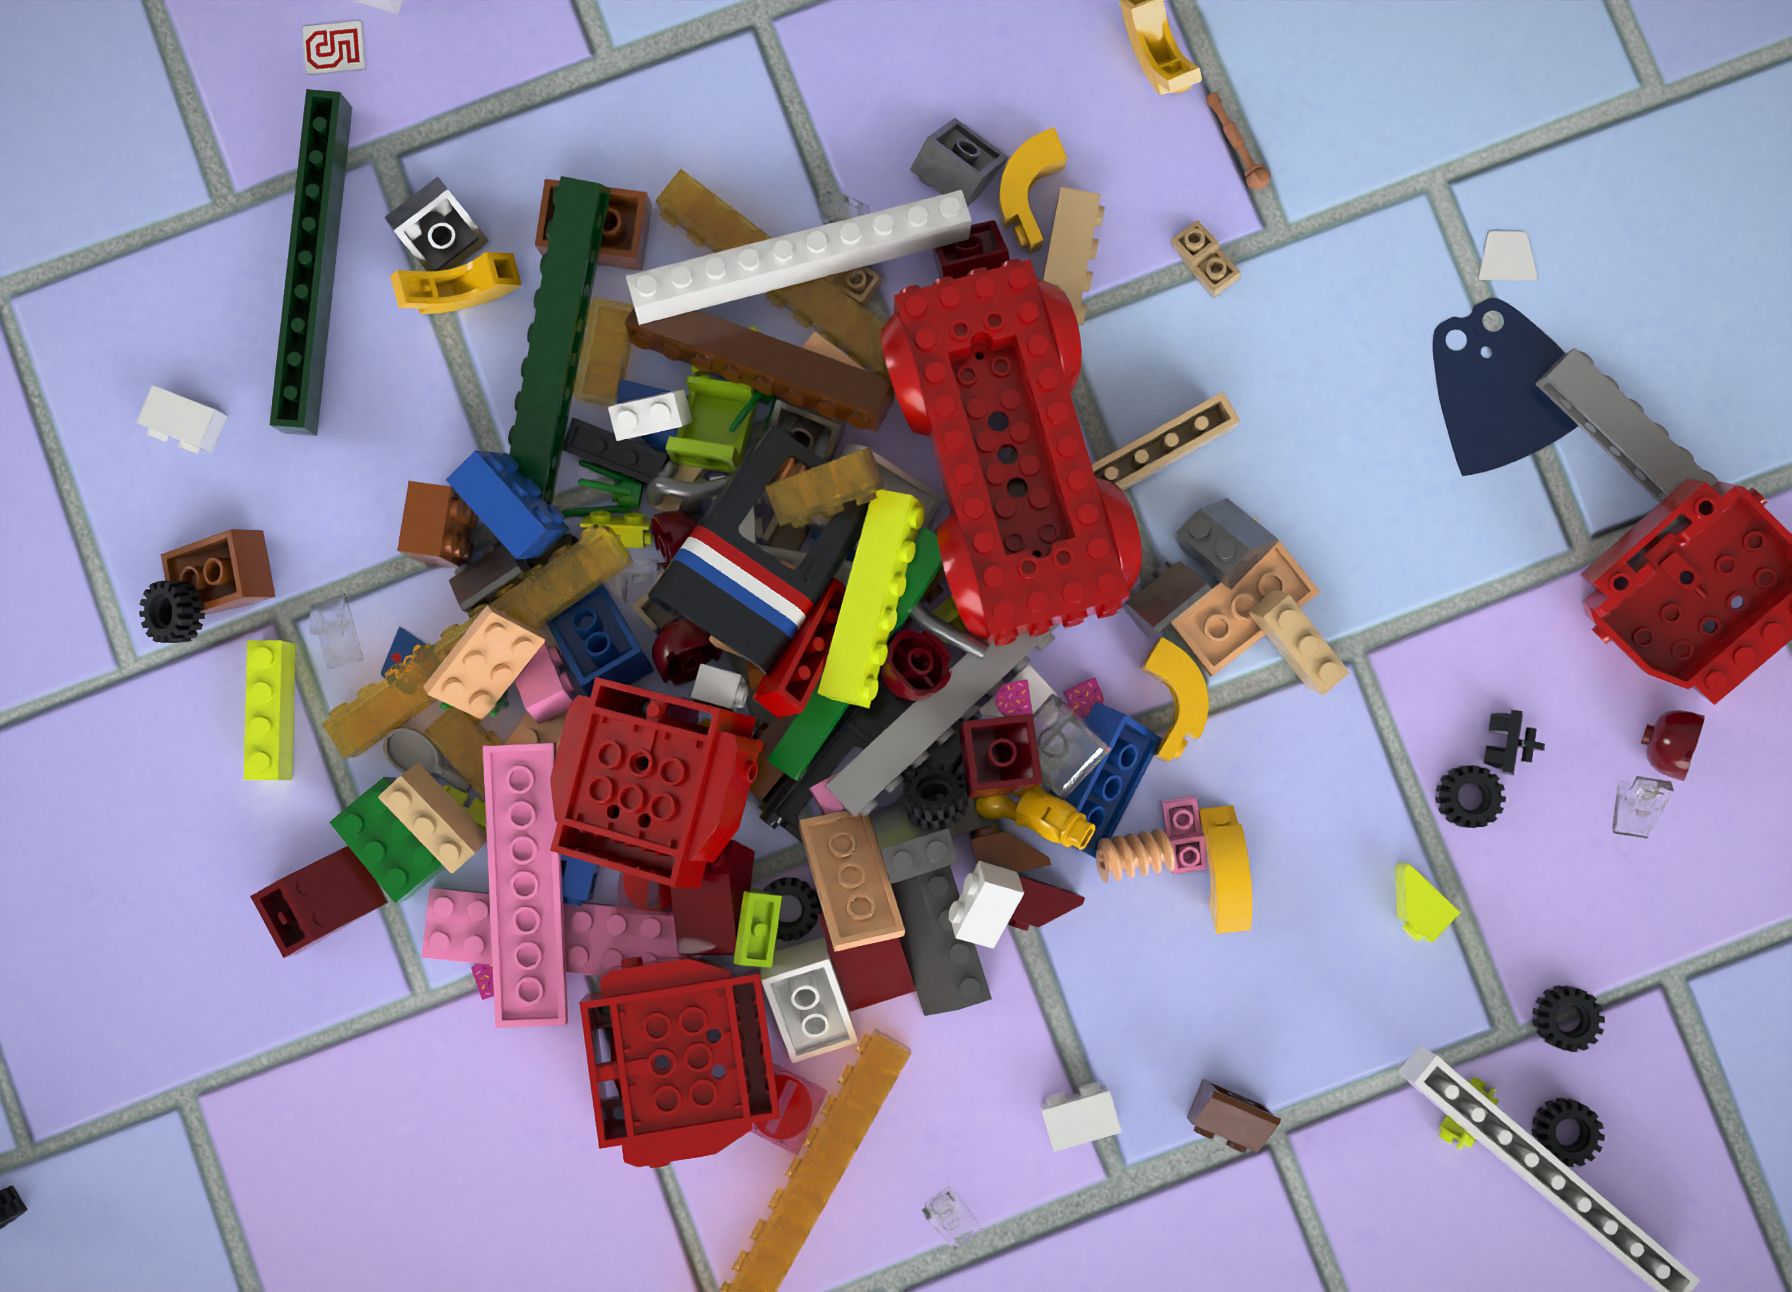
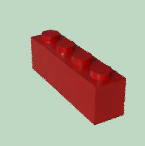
M836 578L832 579L768 676L764 674L752 697L777 718L803 712L824 671L846 587Z

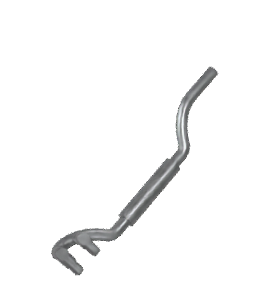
M669 461L656 478H653L649 483L647 501L653 506H658L662 504L665 495L682 498V511L693 515L698 510L702 499L718 496L732 474L710 481L704 477L697 478L695 482L676 480L673 478L679 466L677 463ZM778 480L774 483L770 482L761 494L762 497L766 498V504L821 533L836 512V510ZM859 541L857 542V544H856L855 547L853 548V549L856 550V551H857V547H858ZM920 600L909 615L926 631L981 660L989 647L988 643L932 614Z

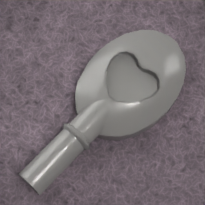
M401 727L392 730L386 735L383 743L384 753L389 762L399 771L404 773L419 762L430 775L435 773L439 778L445 779L466 793L473 786V780L450 767V764H445L441 761V754L437 745L424 733L416 729Z

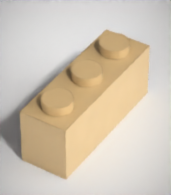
M1273 589L1247 611L1308 689L1325 695L1350 673L1290 594Z
M419 762L400 775L378 796L451 874L487 842V833Z

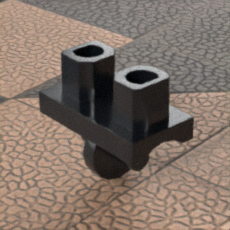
M1511 710V714L1494 713L1490 716L1488 732L1508 736L1506 748L1486 745L1484 764L1502 769L1503 774L1514 775L1518 748L1523 749L1521 761L1532 763L1534 750L1545 751V744L1535 741L1536 728L1526 727L1524 740L1519 739L1523 711Z

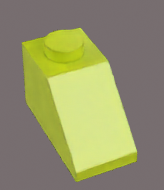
M1399 862L1395 866L1397 917L1405 923L1401 928L1416 942L1421 939L1433 943L1461 912L1409 863Z

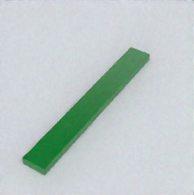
M925 527L922 528L914 540L916 547L915 555L907 566L905 592L899 597L896 608L897 622L894 629L889 633L886 645L896 636L943 566L937 535ZM820 682L814 689L803 712L798 713L767 760L797 781L849 706V703L832 700L818 694Z

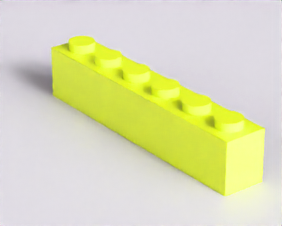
M873 489L818 689V694L829 699L869 708L871 700L877 695V678L880 666L886 661L888 654L886 644L889 633L894 629L897 622L896 608L898 600L904 594L906 588L905 574L907 566L915 555L916 547L914 540L917 530L921 528L925 518L924 504L913 495Z

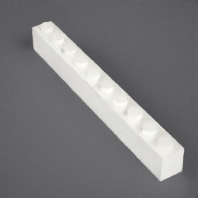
M958 190L627 275L626 280L639 325L968 240L972 219L963 192Z
M1419 1045L1397 1072L1655 1292H1692L1699 1283L1700 1279L1436 1054Z

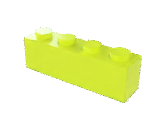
M247 640L243 780H292L295 643L283 640Z

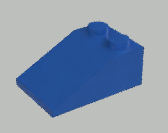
M600 578L540 612L577 681L588 697H591L595 677L631 685L654 671L641 645Z

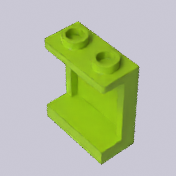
M701 375L699 377L688 376L686 380V385L689 389L688 405L693 422L679 427L676 437L669 436L665 449L671 460L678 465L734 473L743 460L758 402L734 432H730L729 427L755 393L754 388L743 383L716 380L708 375Z
M750 887V891H744L735 955H729L734 957L733 963L744 966L772 968L782 900L781 895Z

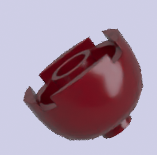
M679 510L666 511L653 515L654 519H651L656 550L660 549L663 559L667 561L661 562L663 570L667 568L698 524L697 519L687 512Z
M688 619L673 620L666 623L657 635L652 646V659L664 683L668 684V680H671L674 685H682L696 679L700 664L706 665L712 658L717 663L721 658L723 650L715 647L710 642V634Z
M906 629L893 637L887 645V658L885 663L880 666L882 680L887 688L897 697L910 701L925 700L942 690L951 678L952 670L949 672L948 663L951 660L950 653L942 640L926 630L918 632L911 631L913 629Z
M1675 710L1668 711L1659 716L1654 726L1647 724L1641 744L1647 745V759L1650 765L1663 775L1684 781L1701 734L1705 716L1690 711Z

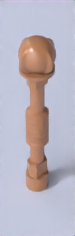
M1213 92L1205 98L1210 108L1214 109L1223 125L1222 130L1232 147L1237 149L1248 169L1244 174L1247 178L1246 183L1248 187L1253 190L1264 189L1271 178L1270 171L1263 164H1255L1243 144L1245 140L1234 121H1230L1222 107V100L1218 93Z

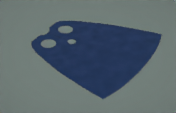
M1489 298L1475 305L1472 313L1467 317H1452L1440 323L1433 334V360L1440 405L1456 462L1462 476L1483 473L1520 460L1552 444L1578 427L1535 384L1566 353L1520 311L1497 298ZM1489 311L1499 312L1504 319L1502 328L1495 332L1487 330L1482 323L1484 314ZM1460 330L1466 335L1467 344L1462 350L1454 351L1447 346L1445 340L1450 331ZM1487 346L1492 349L1493 353L1490 358H1484L1481 355L1483 347Z

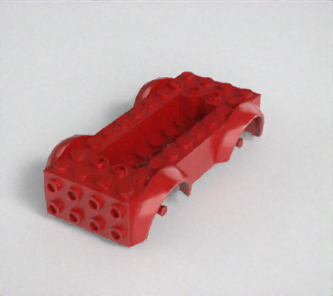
M1011 259L1002 263L1001 267L987 270L985 267L977 268L968 272L967 276L953 279L952 276L942 277L935 280L933 285L922 288L918 285L905 287L899 291V294L894 295V314L880 330L887 369L899 405L911 430L915 433L929 436L951 514L937 527V539L944 571L955 605L968 631L979 638L985 639L986 643L995 641L996 647L1013 643L1020 634L1029 632L1030 637H1036L1049 633L1050 628L1060 623L1063 624L1064 628H1069L1084 623L1083 619L1093 614L1097 615V619L1117 614V610L1122 609V605L1130 597L1129 591L1138 579L1142 559L1141 539L1132 507L1124 492L1116 484L1094 476L1070 394L1079 379L1082 363L1081 337L1076 315L1071 302L1058 285L1036 278L1031 259L1022 262L1020 259ZM995 412L1005 414L1008 418L1007 428L1003 431L992 430L988 425V418L991 414ZM1004 447L1012 448L1017 454V460L1012 464H1004L998 459V451ZM1014 478L1024 480L1028 488L1027 493L1019 498L1011 496L1007 491V484L1010 480Z

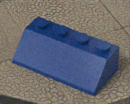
M1098 702L1094 703L1086 717L1082 729L1070 748L1069 754L1048 792L1073 805L1078 812L1086 815L1088 822L1095 825V832L1087 846L1080 850L1095 859L1099 840L1101 838H1109L1111 840L1162 740L1161 737L1126 714Z

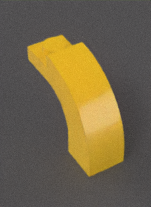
M1119 0L1133 50L1148 81L1160 96L1168 92L1181 93L1191 88L1192 84L1202 81L1200 68L1181 53L1173 38L1163 0Z
M1054 127L1036 134L1025 141L1009 159L1001 179L998 197L1000 222L1003 229L1016 224L1013 227L1016 241L1020 247L1025 245L1028 255L1041 250L1043 237L1028 203V193L1032 186L1040 179L1063 170L1067 161L1066 153Z
M485 252L465 265L448 270H397L390 275L398 308L419 309L420 314L452 312L485 304L501 298L522 286L514 253Z
M1160 637L1154 643L1140 669L1164 683L1174 700L1175 712L1173 721L1154 754L1160 760L1170 762L1172 758L1178 759L1187 745V741L1184 740L1185 735L1194 740L1200 739L1207 722L1209 700L1204 678L1195 662L1177 645Z
M1233 805L1199 809V819L1210 871L1209 908L1215 932L1220 934L1251 930L1252 884L1242 824H1238Z

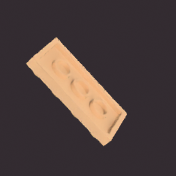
M1279 539V542L1231 590L1220 582L1169 623L1210 677L1265 636V633L1247 611L1269 592L1275 589L1290 594L1300 608L1320 593L1319 589Z
M845 810L799 820L798 827L834 951L904 936L905 928L869 813L865 817L858 813L853 818Z

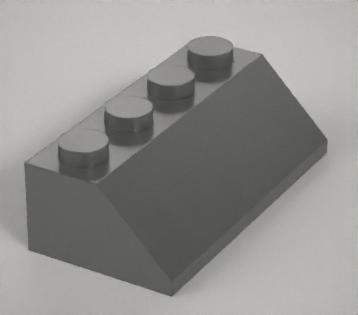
M949 865L891 884L905 928L904 936L900 937L924 1016L956 1011L992 1000L975 943L955 938L952 924L949 921L950 907L954 901H958L960 898L951 866Z

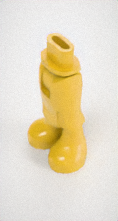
M1040 785L1010 793L1021 798L1019 803H1016L1006 795L978 798L976 802L977 813L983 818L990 820L1011 819L1015 821L1017 826L1027 827L1046 840L1060 843L1067 848L1074 846L1080 850L1084 849L1095 832V825L1086 820V815L1078 812L1067 801L1047 793Z

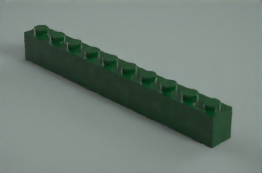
M306 89L269 424L286 434L317 436L352 116V106L341 92Z
M564 176L560 177L559 185L555 186L553 192L555 209L553 219L548 222L546 237L549 240L547 253L542 256L540 262L542 280L533 300V305L536 309L534 323L530 324L527 332V341L530 344L528 355L523 359L521 365L523 382L521 391L517 393L514 403L515 411H517L515 425L510 428L508 443L511 445L509 455L518 463L519 468L517 471L525 480L529 478L539 486L542 491L540 496L548 505L553 502L611 189L600 183Z

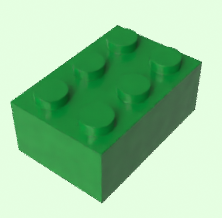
M383 777L329 823L394 903L407 901L443 871L445 867L378 798L396 780V777Z

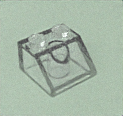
M1052 693L1033 713L1043 783L1061 799L1065 800L1112 749L1074 708Z

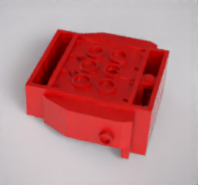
M1687 478L1580 574L1595 589L1582 601L1585 615L1595 624L1591 630L1605 644L1612 641L1646 674L1688 690L1693 687L1702 697L1716 705L1792 640V534L1764 507L1768 503L1767 500L1754 488L1747 490L1745 487L1717 481L1711 487L1707 482ZM1680 514L1685 517L1672 530L1657 536ZM1643 548L1640 558L1629 566L1626 562ZM1684 571L1691 573V579L1687 583H1681L1679 579L1680 574ZM1736 596H1740L1742 598L1741 606L1733 608L1731 600ZM1708 620H1713L1715 623L1714 629L1710 632H1705L1703 629L1704 623Z
M595 677L591 697L578 695L569 705L553 765L550 784L554 818L557 826L550 851L674 888L700 889L707 862H714L740 827L750 785L755 780L758 772L756 761L758 752H762L764 741L751 738L756 717ZM646 702H649L650 704L647 706V713L645 714L643 706ZM670 703L711 713L710 726L706 727L667 717ZM647 758L649 761L648 768L644 770L643 761ZM618 806L620 813L619 816L615 818L614 809ZM647 815L651 818V823L648 827H646L644 822Z
M692 955L643 962L642 956L621 959V966L613 967L599 980L600 992L588 993L579 1002L599 1149L622 1145L624 1163L637 1168L644 1166L658 1168L667 1166L670 1162L715 1155L753 1130L752 1123L780 1119L759 969L731 973L730 966ZM609 1005L610 1014H602L599 1007ZM611 1027V1061L602 1062L598 1029ZM715 1028L720 1031L721 1037L717 1041H711L707 1038V1032L710 1029ZM658 1056H666L669 1059V1065L665 1068L658 1067L656 1065V1058ZM715 1065L725 1067L726 1073L722 1077L713 1075L712 1068ZM614 1080L619 1093L618 1096L607 1097L605 1081ZM616 1107H623L625 1118H616L613 1113Z

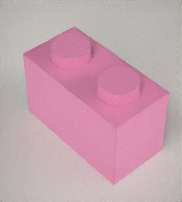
M546 641L514 680L525 709L538 724L568 710L569 705L574 700L571 692L576 690L569 674L562 672L560 666L565 664V661L556 645L550 647Z

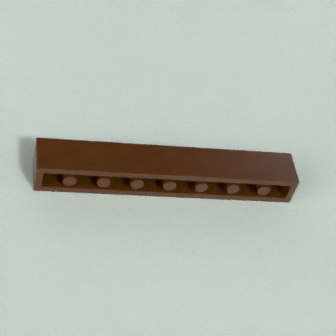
M633 308L625 320L630 342L640 349L656 351L670 360H680L693 365L700 371H710L724 376L732 383H743L754 387L762 394H773L786 399L795 406H805L818 411L825 417L841 419L849 422L857 429H868L877 433L894 402V388L891 380L699 310L639 325L635 309Z

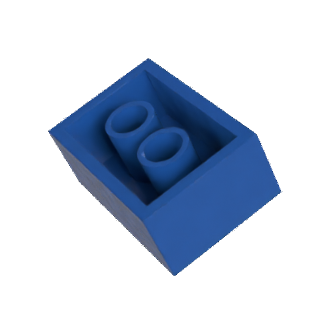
M475 450L446 481L516 559L542 557L570 530L563 522L565 516L556 506L548 505L540 496L542 491L539 486L529 478L525 480L517 471L519 468L518 463L505 452L502 454L501 452Z

